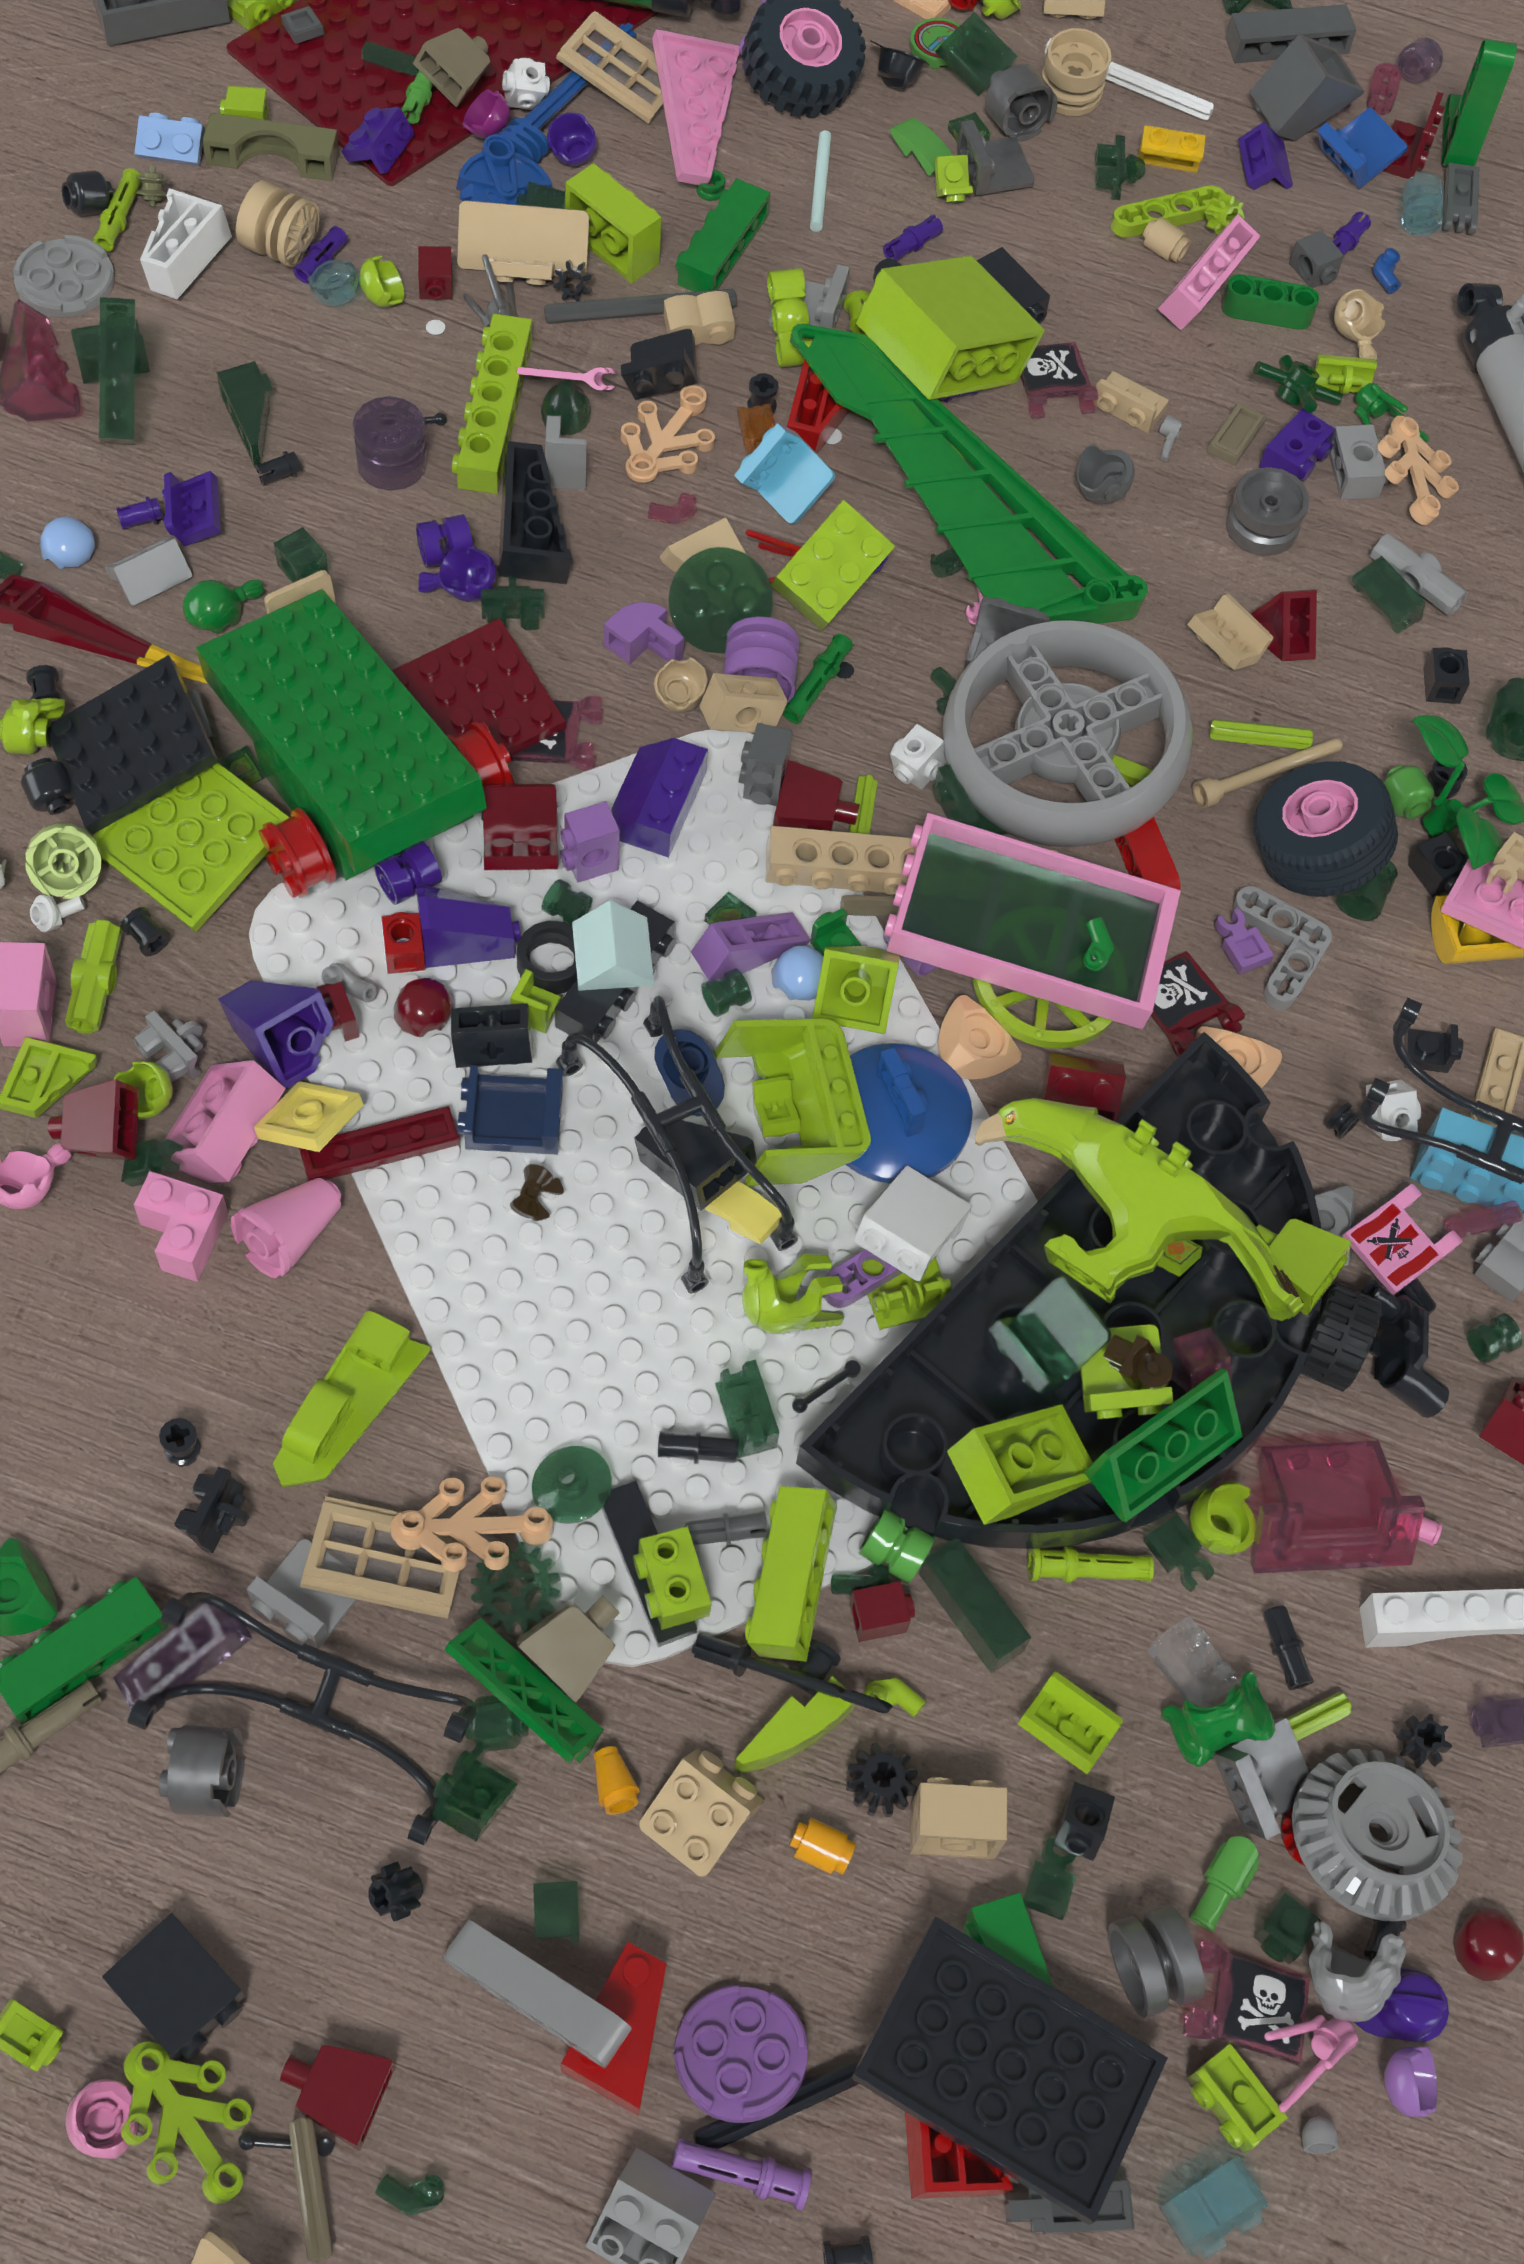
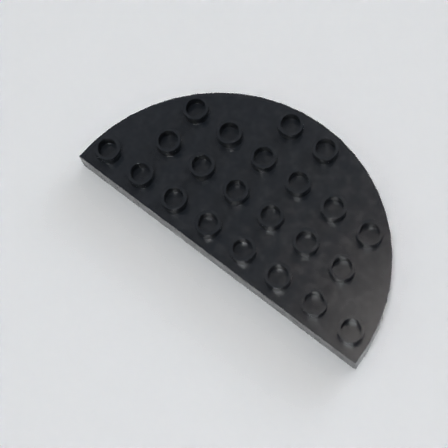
M1205 1032L1116 1121V1123L1125 1126L1134 1133H1136L1139 1122L1142 1119L1157 1128L1154 1138L1159 1142L1157 1148L1170 1155L1176 1141L1191 1150L1187 1159L1193 1165L1190 1170L1203 1177L1239 1207L1251 1219L1255 1227L1262 1225L1278 1235L1290 1219H1297L1321 1229L1313 1187L1295 1142L1291 1141L1278 1146L1272 1133L1262 1121L1271 1102L1242 1066ZM1069 1169L799 1446L796 1464L829 1490L863 1510L879 1517L882 1516L884 1510L887 1512L892 1511L905 1519L906 1528L909 1529L917 1526L930 1535L947 1541L992 1548L1038 1549L1078 1545L1117 1536L1152 1523L1190 1503L1205 1490L1219 1482L1250 1452L1274 1420L1302 1371L1308 1354L1303 1351L1306 1347L1310 1326L1320 1311L1322 1296L1308 1315L1300 1311L1295 1317L1290 1319L1287 1318L1283 1321L1272 1319L1266 1310L1255 1283L1232 1248L1218 1239H1195L1190 1241L1203 1247L1201 1258L1180 1277L1157 1265L1153 1272L1126 1280L1116 1290L1115 1298L1112 1302L1105 1301L1052 1265L1045 1253L1044 1245L1050 1239L1063 1236L1064 1234L1072 1237L1079 1247L1085 1251L1104 1248L1113 1240V1228L1109 1216L1086 1189L1075 1171ZM1139 1325L1156 1326L1159 1331L1161 1354L1167 1357L1173 1366L1172 1380L1165 1386L1172 1387L1173 1403L1221 1368L1228 1370L1243 1437L1127 1522L1119 1519L1090 1482L1018 1515L984 1525L947 1453L952 1446L974 1428L1062 1404L1092 1463H1094L1105 1451L1157 1414L1138 1415V1408L1122 1409V1417L1098 1419L1097 1412L1085 1413L1077 1344L1078 1334L1085 1330ZM1163 1405V1410L1167 1408L1169 1405Z

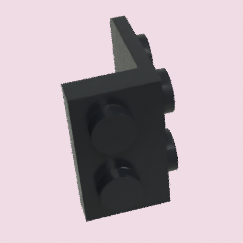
M683 329L636 342L630 348L631 362L621 365V376L635 400L697 384L694 334L691 329Z

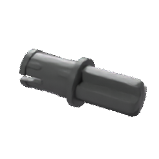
M764 1511L728 1516L726 1512L723 1513V1517L688 1521L684 1526L689 1528L693 1545L726 1541L728 1546L731 1545V1541L767 1538L768 1536Z

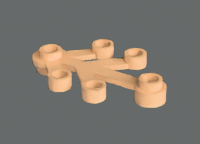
M689 385L681 390L680 408L663 430H661L657 418V405L652 401H643L638 405V419L640 422L645 423L651 441L647 451L643 449L640 442L641 429L639 425L633 422L622 425L620 438L625 445H628L631 454L625 466L626 474L630 479L635 482L646 483L654 480L658 473L662 471L679 469L682 473L692 474L697 470L698 456L693 451H683L679 456L659 457L663 452L696 447L702 452H708L714 448L715 434L709 429H700L696 433L676 436L691 416H697L705 409L707 394L702 387Z
M1396 416L1388 430L1389 435H1386L1378 443L1377 447L1379 452L1387 458H1392L1401 447L1404 448L1405 455L1399 461H1393L1384 470V473L1390 482L1399 484L1408 475L1407 470L1410 469L1417 499L1409 507L1410 514L1419 524L1429 525L1439 515L1441 505L1438 499L1429 493L1425 477L1443 498H1451L1459 490L1458 483L1451 476L1446 475L1442 478L1438 473L1444 472L1451 465L1452 461L1445 451L1437 450L1434 452L1420 437L1419 426L1414 419ZM1419 453H1421L1429 461V464L1419 455Z
M496 1476L485 1478L481 1483V1492L451 1518L436 1519L449 1506H456L464 1499L463 1482L457 1478H447L441 1482L439 1494L419 1511L407 1510L397 1514L391 1521L390 1533L401 1548L415 1550L422 1547L442 1561V1566L448 1571L457 1572L466 1566L467 1550L465 1547L482 1558L484 1564L489 1569L501 1570L509 1563L508 1546L500 1541L488 1542L479 1534L519 1533L524 1542L530 1545H542L548 1542L552 1536L553 1519L541 1507L529 1508L522 1516L479 1517L490 1506L501 1503L505 1498V1482ZM489 1489H497V1490H499V1491H497V1492H489L488 1490H489ZM449 1490L457 1491L453 1494L447 1493V1491ZM450 1535L460 1543L446 1544L437 1536ZM492 1554H500V1555H502V1556H501V1557H498V1558H495V1557H492V1556H490V1555H492ZM451 1555H457L460 1558L450 1559L448 1557Z

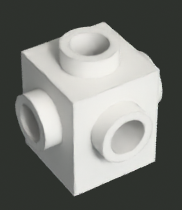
M530 58L514 59L508 71H504L502 88L505 90V98L508 100L509 107L533 110L543 97L548 95L550 80L548 76H545V63L534 62Z
M918 724L904 738L899 739L894 744L890 753L894 775L904 784L908 785L911 783L921 790L930 780L933 781L940 775L943 766L947 762L944 740Z
M1403 1080L1387 1082L1390 1083L1389 1090L1383 1103L1379 1105L1372 1118L1386 1125L1418 1133L1417 1120L1421 1117V1107L1417 1099V1090ZM1366 1085V1096L1371 1085ZM1366 1125L1368 1129L1385 1141L1402 1140L1401 1138L1377 1132Z

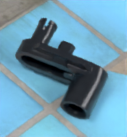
M1372 1280L1363 1287L1361 1293L1380 1300L1382 1307L1381 1328L1376 1333V1338L1374 1337L1369 1349V1353L1375 1357L1374 1379L1422 1417H1433L1445 1407L1449 1398V1389L1444 1383L1423 1368V1364L1428 1359L1429 1312L1408 1295L1401 1294L1395 1296L1377 1280Z

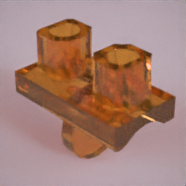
M770 404L754 406L753 408H746L744 406L737 408L746 456L753 453L762 442L764 434L769 429L775 427Z

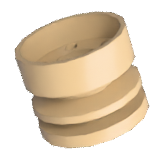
M1070 28L1060 31L1052 37L1047 47L1042 78L1057 96V113L1065 116H1081L1090 113L1098 107L1111 63V49L1107 42L1097 33L1087 29Z
M260 180L247 192L240 206L236 222L237 241L244 248L258 254H267L270 259L280 261L281 264L294 268L308 254L309 247L315 242L320 220L319 207L312 200L302 198L298 194H288L286 189L268 181Z

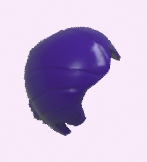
M468 547L466 551L455 548L445 556L439 573L422 572L419 574L418 589L419 592L429 593L436 588H443L448 594L466 602L479 601L490 593L497 577L496 565L493 559L482 550L474 547Z

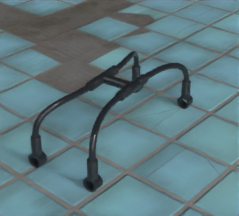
M658 995L650 1004V1015L644 1020L643 1025L651 1037H658L664 1034L670 1053L681 1074L680 1080L691 1096L690 1099L660 1113H656L645 1093L638 1089L623 1067L603 1047L582 1034L573 1033L567 1036L566 1040L562 1043V1055L556 1059V1064L559 1069H563V1076L565 1077L577 1073L583 1064L577 1056L576 1043L581 1044L607 1064L631 1094V1101L663 1156L668 1157L683 1193L691 1231L692 1259L689 1262L688 1272L681 1277V1281L688 1293L692 1294L702 1290L709 1283L704 1274L700 1223L687 1174L676 1153L677 1147L665 1127L700 1112L712 1133L717 1134L731 1155L762 1187L780 1210L782 1217L779 1220L778 1229L770 1236L778 1251L792 1247L798 1241V1237L793 1231L795 1221L788 1204L777 1189L745 1156L725 1130L726 1124L720 1117L694 1071L688 1068L678 1047L665 1001L662 996Z
M1407 997L1393 1025V1045L1400 1060L1418 1079L1431 1089L1456 1104L1471 1110L1473 1115L1497 1124V1128L1486 1154L1464 1144L1457 1145L1433 1136L1376 1121L1372 1118V1115L1375 1114L1379 1105L1383 1103L1390 1087V1083L1378 1078L1374 1079L1361 1105V1117L1364 1124L1386 1135L1446 1150L1456 1154L1457 1158L1518 1184L1524 1183V1170L1501 1160L1511 1132L1514 1131L1524 1136V1119L1484 1102H1474L1439 1083L1414 1062L1403 1045V1036L1408 1032L1411 1025L1414 1024L1422 1003Z
M188 1592L179 1599L174 1597L169 1599L161 1617V1621L179 1628L187 1614L197 1607L198 1603H206L235 1618L272 1643L298 1655L297 1658L299 1660L324 1669L325 1672L313 1707L289 1697L283 1699L273 1694L240 1686L212 1683L188 1684L172 1687L160 1693H154L145 1701L138 1699L130 1711L128 1724L146 1730L153 1716L164 1707L166 1701L185 1695H227L254 1700L279 1708V1711L285 1715L338 1735L346 1740L352 1738L371 1747L411 1775L427 1794L431 1806L422 1815L417 1814L410 1828L408 1839L421 1845L427 1843L432 1829L441 1818V1799L433 1783L415 1764L397 1750L370 1734L357 1729L355 1724L329 1714V1710L340 1677L365 1687L372 1685L398 1694L453 1704L462 1708L458 1713L453 1712L451 1714L443 1736L461 1743L468 1727L477 1715L476 1705L471 1699L458 1694L408 1685L374 1675L373 1670L358 1666V1664H354L351 1661L319 1650L306 1643L300 1645L270 1629L228 1601L207 1592Z

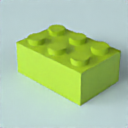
M594 163L565 182V209L584 210L589 214V250L631 284L659 265L661 216L655 209L648 207L632 191L624 188L608 172H604Z
M843 499L775 577L771 586L823 631L889 555L895 545Z

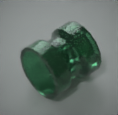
M558 879L547 891L541 910L551 916L559 915L564 923L572 926L573 921L589 913L593 898L582 891L578 893L572 891L569 883Z
M736 968L724 973L723 978L719 981L711 979L701 984L704 1001L715 1017L728 1013L730 1006L736 1005L741 1007L752 1000L749 985L743 974Z
M1506 1313L1493 1317L1487 1325L1478 1324L1467 1331V1340L1471 1351L1484 1364L1498 1359L1502 1352L1511 1353L1520 1349L1523 1343L1519 1326Z

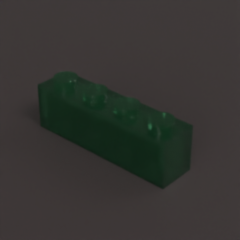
M100 297L99 440L100 443L135 445L136 303L135 299Z

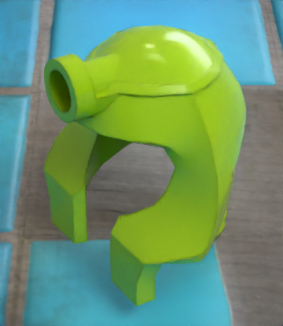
M802 1254L792 1266L774 1276L766 1261L761 1259L746 1260L743 1272L747 1275V1283L742 1291V1303L746 1317L750 1322L771 1334H785L841 1325L845 1316L835 1312L820 1311L822 1296L829 1293L842 1292L843 1284L838 1276L817 1277L810 1281L805 1295L796 1301L798 1289L809 1270L832 1269V1263L828 1254Z

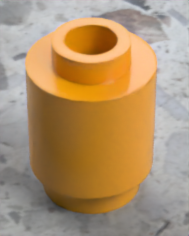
M810 1817L807 1824L799 1821L789 1846L796 1849L794 1858L830 1875L833 1871L843 1875L853 1855L856 1842L847 1839V1833Z

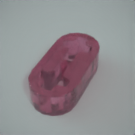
M1382 63L1375 68L1366 106L1367 108L1371 107L1378 115L1388 114L1393 109L1401 80V71L1396 65ZM1379 95L1384 96V100L1379 99Z

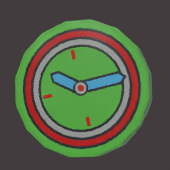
M931 18L915 25L911 31L909 46L911 47V54L927 61L930 64V68L940 69V65H948L949 69L965 61L969 53L970 37L966 29L957 22L945 18Z

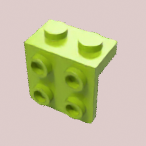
M1139 1325L1085 1330L1078 1334L1077 1344L1085 1413L1097 1412L1098 1419L1122 1417V1409L1138 1408V1415H1151L1163 1411V1405L1173 1403L1172 1387L1154 1390L1142 1384L1140 1390H1136L1128 1386L1119 1371L1109 1365L1110 1361L1106 1360L1103 1356L1114 1334L1132 1343L1137 1335L1149 1340L1156 1353L1161 1354L1159 1331L1156 1326Z

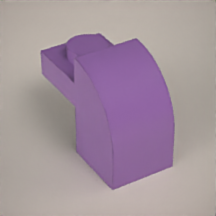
M641 602L623 607L604 623L603 645L628 664H631L647 648L667 662L671 659L681 661L684 652V637L675 627L666 624L667 610L653 603Z

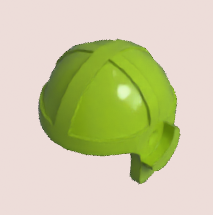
M1225 1481L1221 1486L1205 1490L1196 1498L1189 1516L1191 1530L1198 1542L1207 1548L1209 1552L1227 1555L1238 1554L1249 1548L1256 1539V1519L1245 1502V1499L1250 1496L1251 1489L1235 1481Z

